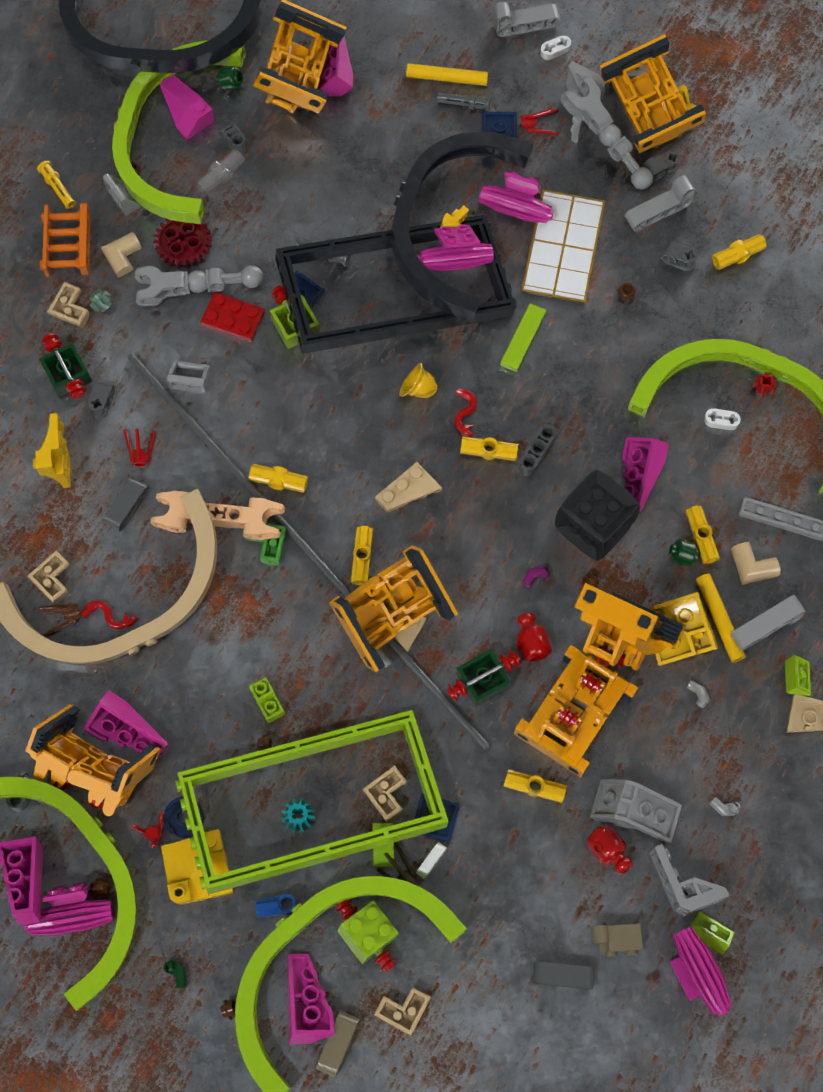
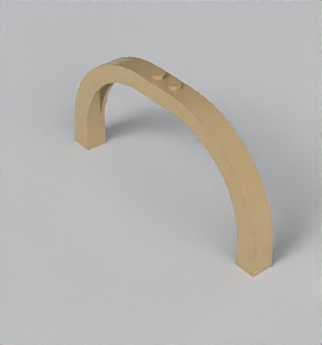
M195 489L180 497L191 519L196 535V564L192 578L183 595L160 617L102 644L92 646L64 645L51 641L37 632L20 612L9 586L1 582L0 622L17 641L28 649L52 660L70 664L102 663L126 654L133 655L139 652V648L146 645L149 647L158 642L157 639L175 630L193 614L207 594L214 576L217 562V536L213 519L201 492Z

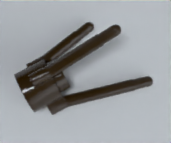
M394 842L407 870L403 871L387 852L384 855L400 874L397 879L415 884L418 881L415 878L417 874L412 870L398 842ZM377 868V872L382 874V876L393 878L382 869Z

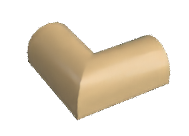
M134 232L101 247L103 254L118 278L134 271L126 256L142 249Z
M64 282L48 309V314L83 328L89 319V311L75 305L81 289Z
M749 542L740 543L731 548L742 585L779 577L780 566L776 557L756 561Z
M56 550L27 577L53 604H57L68 594V590L57 577L70 564Z
M393 766L362 790L386 822L394 820L402 813L403 809L392 796V793L406 784L407 781L396 766Z
M412 987L403 1006L384 996L374 1016L412 1036L431 997Z

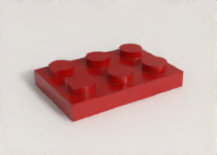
M214 292L200 323L201 326L252 342L265 313V308Z

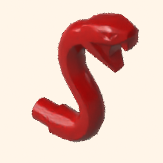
M458 387L456 394L468 400L470 405L456 414L454 423L463 437L472 438L473 433H470L469 430L473 425H463L462 419L475 410L477 399L471 391Z
M98 600L89 602L80 612V615L86 618L90 613L92 614L96 609L100 608L104 611L107 625L117 630L129 628L138 620L135 615L130 618L125 612L123 620L116 622L112 617L110 606Z

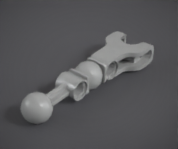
M590 76L583 77L578 86L582 97H579L572 90L565 91L560 98L563 106L570 114L580 116L588 127L595 132V135L599 133L601 143L609 147L607 151H609L613 160L620 161L622 159L632 173L631 182L636 189L643 190L649 188L653 182L652 172L648 168L638 165L630 154L633 150L631 142L626 139L625 135L621 138L620 129L616 125L611 124L613 119H611L610 114L600 101L601 91L599 86Z
M254 265L246 266L239 273L224 274L220 268H211L209 270L205 269L206 273L196 270L192 271L189 275L188 271L161 272L154 266L140 267L135 271L136 280L140 284H150V286L136 293V303L140 306H156L166 297L190 294V290L194 293H201L208 289V292H220L224 290L225 284L243 283L248 288H255L262 283L263 272Z

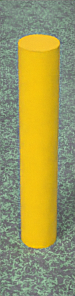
M408 63L406 77L487 86L488 72Z
M708 573L698 577L696 582L731 662H738L746 658L744 650L741 651L730 635L735 629L711 575Z

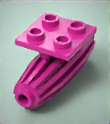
M505 172L506 188L489 185L482 187L479 202L497 212L521 220L545 224L553 218L554 211L552 206L534 197H540L541 191L539 182L532 177L524 178L516 172Z
M461 224L457 227L443 226L434 229V233L438 237L441 246L420 251L419 255H417L428 270L450 271L474 268L493 262L494 251L491 244L480 243L470 225Z
M85 882L72 884V887L64 889V886H56L43 897V902L48 901L51 907L41 910L40 923L24 925V928L30 935H61L90 930L114 921L113 903L111 900H86L91 886L90 884L85 885Z
M692 926L673 935L679 957L670 961V964L688 1000L691 1001L700 996L713 1015L717 1013L719 1017L730 1012L729 1007L732 1006L725 985L726 980L708 945L703 943Z

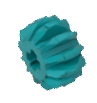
M294 798L292 799V806L289 803H285L288 810H281V814L285 815L281 821L282 823L288 822L285 826L287 830L293 826L292 831L296 833L298 827H300V831L303 833L305 832L303 826L306 825L309 829L312 827L308 821H315V817L311 816L315 813L314 808L309 809L311 806L310 802L303 805L304 799L300 798L299 804H297ZM296 812H297L298 814L301 813L302 818L299 819V818L297 817L296 819H294V818H295L294 813H296Z

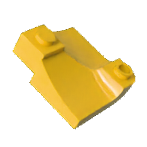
M53 413L49 417V428L45 441L40 450L35 451L36 458H33V467L37 469L40 476L50 477L60 483L63 488H70V456L66 439L63 438L64 425L58 414Z
M698 592L649 608L685 625L675 649L665 646L662 652L655 653L659 666L718 649L713 630L707 619Z
M217 829L204 832L215 875L228 872L229 867L221 831ZM190 838L161 846L167 876L168 893L174 903L188 904L234 893L233 888L208 895L207 889H202L199 877L203 876L202 869L197 870L194 857H198L197 849L192 850ZM178 889L183 891L181 896H176Z

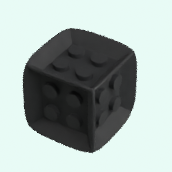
M594 470L563 502L557 511L555 526L568 541L584 554L599 561L614 548L636 521L640 511V504L626 489L607 474Z

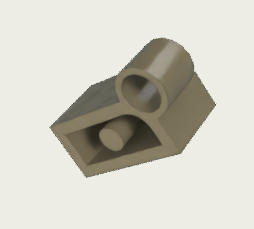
M640 923L590 927L592 944H598L599 954H605V957H615L618 952H625L626 956L638 955V951L643 949Z

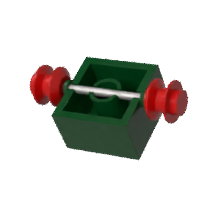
M49 333L45 335L41 343L43 346H46L45 351L50 354L39 358L58 397L69 393V397L72 399L82 398L87 391L86 387L83 386L92 382V379L74 344L70 343L62 347V342L58 340L59 336L57 334Z
M490 649L457 667L456 675L459 680L456 679V684L453 686L448 684L449 688L446 689L451 700L455 699L458 702V696L463 695L466 697L468 693L475 707L510 689L511 681L504 669L512 672L514 665L518 668L520 667L521 659L517 652L509 650L508 656L501 654V662H499Z

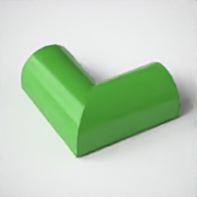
M266 523L267 526L279 529V532H281L280 538L266 540L245 538V540L263 543L260 555L262 563L274 566L279 565L286 526Z

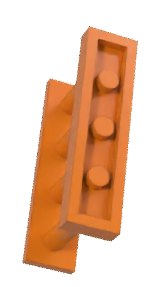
M80 203V210L75 213L51 214L49 206L44 205V212L41 213L44 228L43 259H40V269L44 271L46 277H50V268L77 267V269H80L82 276L89 275L91 212L87 203ZM51 221H80V225L77 228L51 229ZM77 235L79 237V242H76V244L51 245V236ZM77 251L79 253V258H76V260L50 261V252Z

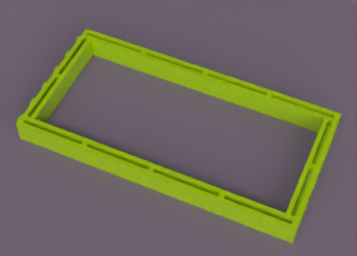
M413 710L178 772L179 780H175L178 792H182L184 797L180 799L182 810H187L188 818H185L187 830H192L193 837L190 838L192 850L197 849L198 857H194L197 870L202 869L203 876L199 877L202 889H207L208 895L444 829L448 826V818ZM397 731H404L430 815L215 875L193 786Z

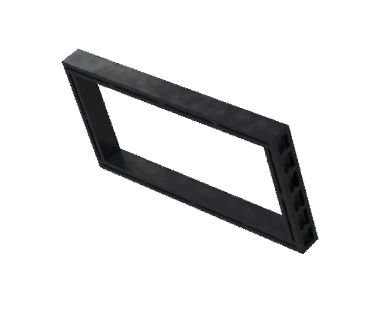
M486 216L467 217L461 223L470 225L480 243L491 244L494 251L493 262L485 265L497 302L480 304L473 322L440 311L311 334L292 264L392 248L391 230L277 248L275 261L301 353L305 354L512 317L517 308L516 299L512 297L511 284L507 282L506 269L502 267L501 254L497 252L496 239L491 234V224L487 221ZM442 222L409 227L412 245L439 240L434 233V229L440 228Z

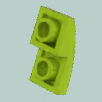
M266 677L249 686L267 723L285 715Z
M372 823V831L393 826V823ZM394 843L373 848V867H393L384 854L387 852L394 859Z

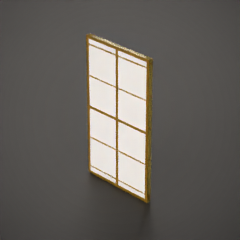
M542 189L540 201L552 206L554 214L552 220L546 224L535 222L521 292L585 304L605 200Z

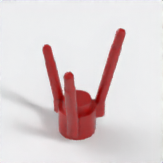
M559 109L521 115L522 129H527V133L558 135V132L535 129L533 126H536L537 117L559 112Z
M136 428V449L133 453L128 431L124 429L130 463L134 467L147 466V462H151L156 431L152 432L148 451L145 453L144 449H140L139 429Z
M161 812L159 815L158 826L152 825L147 829H143L138 825L132 824V828L144 834L146 839L152 843L151 848L157 847L159 845L158 842L162 839L163 834L161 830L164 828V813Z

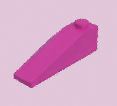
M344 37L337 48L332 45L329 46L317 89L327 93L328 96L341 97L353 88V71Z

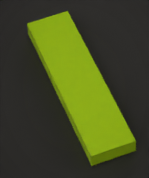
M531 303L529 304L501 360L500 366L514 372L518 371L546 314V309Z

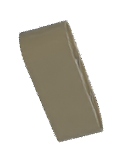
M340 1010L334 1023L335 1034L328 1037L316 1070L336 1078L360 1021L359 1018Z

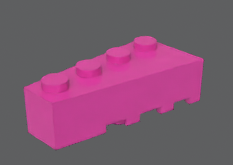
M37 837L0 842V863L7 886L11 913L20 926L40 923L44 848Z

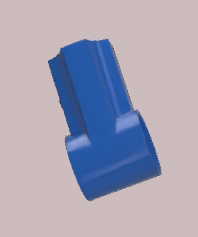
M290 894L257 899L255 904L257 917L293 914L291 910L298 905V902ZM291 899L293 902L292 907L288 910L283 909L284 901Z

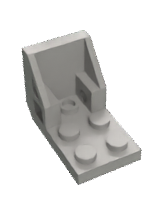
M572 61L568 67L567 91L572 90L579 97H582L578 87L579 82L583 77L590 76L600 88V101L602 103L606 84H604L600 74ZM573 116V125L570 130L572 133L571 141L577 143L588 125L580 116Z
M601 779L590 818L623 828L638 829L665 843H672L682 805L637 782L620 779Z
M661 844L650 851V857L673 911L686 916L729 897L725 887L695 877L679 883L680 876L677 869L671 866L669 861L671 860V855L668 849H664Z

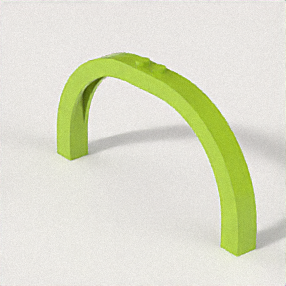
M206 41L185 44L171 50L193 47ZM244 45L229 57L213 65L242 68L246 55ZM140 71L131 82L123 99L122 106L118 109V120L114 123L112 150L119 177L131 197L150 212L174 221L201 224L205 211L202 199L176 196L159 191L142 180L130 163V148L139 115L146 99L160 82L172 74H176Z
M728 339L700 340L680 346L657 360L642 377L628 406L629 411L645 417L659 388L676 372L700 362L729 361L748 366L762 373L766 372L771 376L774 375V378L794 386L816 405L823 416V380L807 368L789 360L785 356L776 355L765 348L762 349L749 343ZM823 482L818 491L820 493H823Z
M0 777V799L12 797L33 799L46 803L64 813L97 851L112 875L118 899L117 922L112 940L107 951L93 970L64 993V996L74 1009L79 1011L113 980L130 950L136 927L137 906L134 885L129 870L113 845L116 841L109 832L104 834L100 829L103 825L96 816L92 819L88 812L70 795L50 784L35 779Z
M365 876L341 881L325 888L303 905L301 903L296 905L291 910L293 914L287 919L283 917L275 924L277 928L260 944L248 962L241 978L235 1007V1025L239 1048L251 1076L263 1092H289L292 1089L264 1049L257 1021V1002L263 978L274 958L291 940L327 909L345 900L361 896L391 897L414 906L438 927L451 944L467 931V928L455 914L433 894L410 882L391 877Z

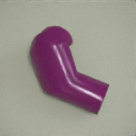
M542 565L531 568L524 577L522 584L530 587L535 578L541 577L545 579L549 576L550 572L547 567Z

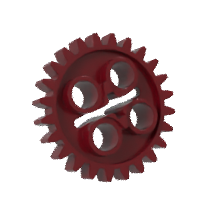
M166 218L167 224L160 223L161 229L156 228L157 234L154 235L155 241H153L155 251L158 253L159 259L163 258L165 264L169 262L170 267L174 264L177 265V269L181 265H184L186 269L187 264L194 267L193 262L196 261L200 264V258L206 259L205 253L210 254L209 248H212V236L206 223L194 224L170 221Z

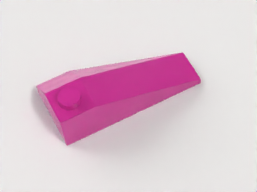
M174 74L159 83L175 126L186 140L215 122L212 108Z
M626 437L622 454V461L625 462L623 478H625L626 486L624 489L640 504L639 512L641 513L663 468L669 444L656 438Z
M110 690L98 703L83 728L102 741L110 740L118 743L117 746H129L139 753H142V749L151 743L161 748L157 759H159L168 745L124 699Z
M309 954L287 955L289 1044H311L335 1034L333 1012L327 1003L325 992L317 979L318 975Z

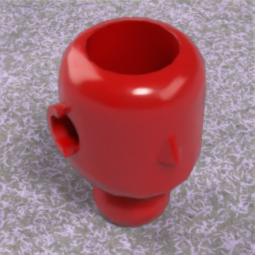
M531 612L524 613L518 616L517 619L522 630L517 634L516 647L527 662L542 660L552 653V646L545 627L535 625L536 618Z
M604 824L598 827L587 838L588 848L603 866L613 863L615 871L620 875L626 873L633 866L632 860L624 855L627 848L625 841L611 825Z

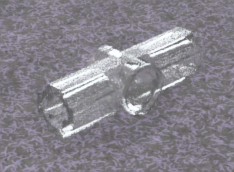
M233 149L221 161H214L209 167V171L196 182L197 187L204 195H208L220 183L224 184L231 178L232 172L245 162L244 157L237 149Z

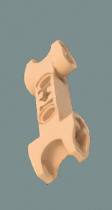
M170 491L157 493L156 499L158 502L169 505L170 509L164 516L152 517L151 524L154 527L170 532L185 533L187 525L192 524L180 497L188 492ZM250 498L248 507L206 503L215 527L244 529L243 536L252 540L280 538L281 532H279V529L267 526L266 521L272 515L284 513L285 507L283 504L265 498ZM235 515H239L237 519L233 520Z

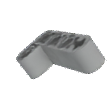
M500 2L494 6L493 22L499 37L553 28L561 23L556 4L510 11L508 3Z
M686 175L680 176L673 182L671 190L630 209L625 213L624 217L633 231H639L689 206L693 201L696 189Z
M792 595L737 628L730 635L739 649L743 651L783 626L795 623L803 617L806 611L796 596Z

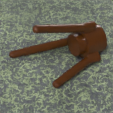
M77 603L38 607L39 610H48L43 611V615L63 613L64 620H69L42 635L44 637H48L71 624H76V619L80 618Z

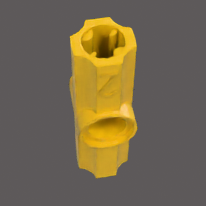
M757 234L744 241L737 240L730 244L727 249L712 255L713 265L716 269L720 270L734 263L741 264L748 260L751 255L766 249V239L763 235Z
M462 437L460 454L482 456L486 460L497 458L516 461L518 444L496 441L491 437L485 439ZM492 447L494 450L487 451L485 448Z
M253 464L250 469L249 480L267 484L275 490L289 489L304 493L307 487L308 476L289 472L286 468L280 466L270 468Z
M696 505L686 509L685 514L693 534L692 540L699 549L703 564L714 563L720 557L712 537V528L707 523L702 506ZM698 532L705 533L706 537H700Z
M360 526L356 529L351 583L360 586L368 580L373 538V528L369 526ZM360 553L367 554V556L362 559L357 557V555Z
M509 769L504 783L506 788L527 793L532 797H541L559 803L563 802L567 787L566 785L542 779L540 776H531ZM530 783H539L540 789L537 791L532 790Z

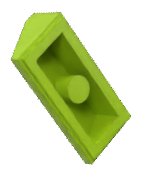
M793 655L785 660L786 693L810 696V663L797 655Z
M701 911L697 912L689 926H692L704 944H707L720 954H724L735 932Z

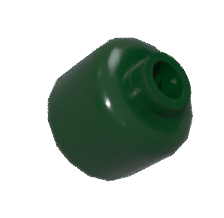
M236 66L222 67L216 77L217 83L224 90L238 89L243 83V73Z
M679 539L674 544H671L669 555H671L674 563L690 566L692 563H696L699 549L694 542Z

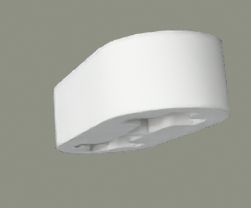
M563 35L543 43L540 51L541 57L545 60H550L569 52L571 39Z
M709 409L704 417V422L708 427L724 430H735L741 421L738 413L721 409ZM711 415H715V421H711ZM729 418H733V424H730Z
M438 842L421 864L416 874L425 880L447 848Z

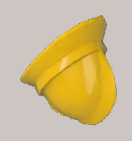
M419 363L404 380L399 396L410 395L419 398L433 396L438 389L434 376L424 370L422 363Z

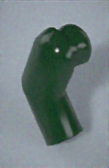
M174 960L165 962L163 966L164 971L176 977V988H186L185 967Z

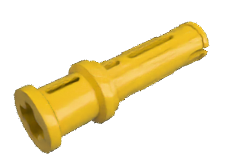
M50 161L41 162L37 167V171L44 176L46 184L51 185L66 209L73 208L76 202L59 180V173L54 171Z

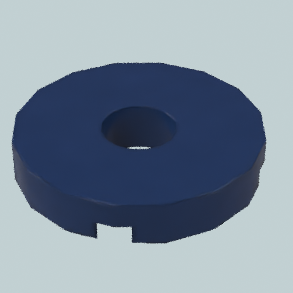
M179 797L172 800L166 806L163 822L166 829L173 836L188 838L193 836L192 830H187L186 822L181 823L178 820L180 813L187 812V810H182L180 799L184 797ZM197 802L198 809H199V813H200V817H201V821H202V825H203V822H204V812H203L202 807L200 806V804Z

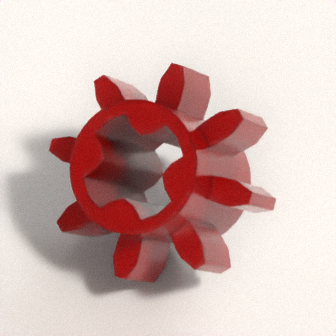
M766 372L762 376L757 375L756 381L753 383V387H756L757 390L756 394H762L764 397L768 393L773 394L774 388L777 386V382H774L773 379L774 375L771 376Z

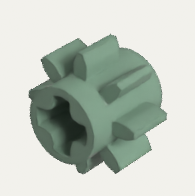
M98 289L89 298L92 302L90 306L95 311L101 310L104 312L112 304L110 301L112 295L107 290H102L101 292Z

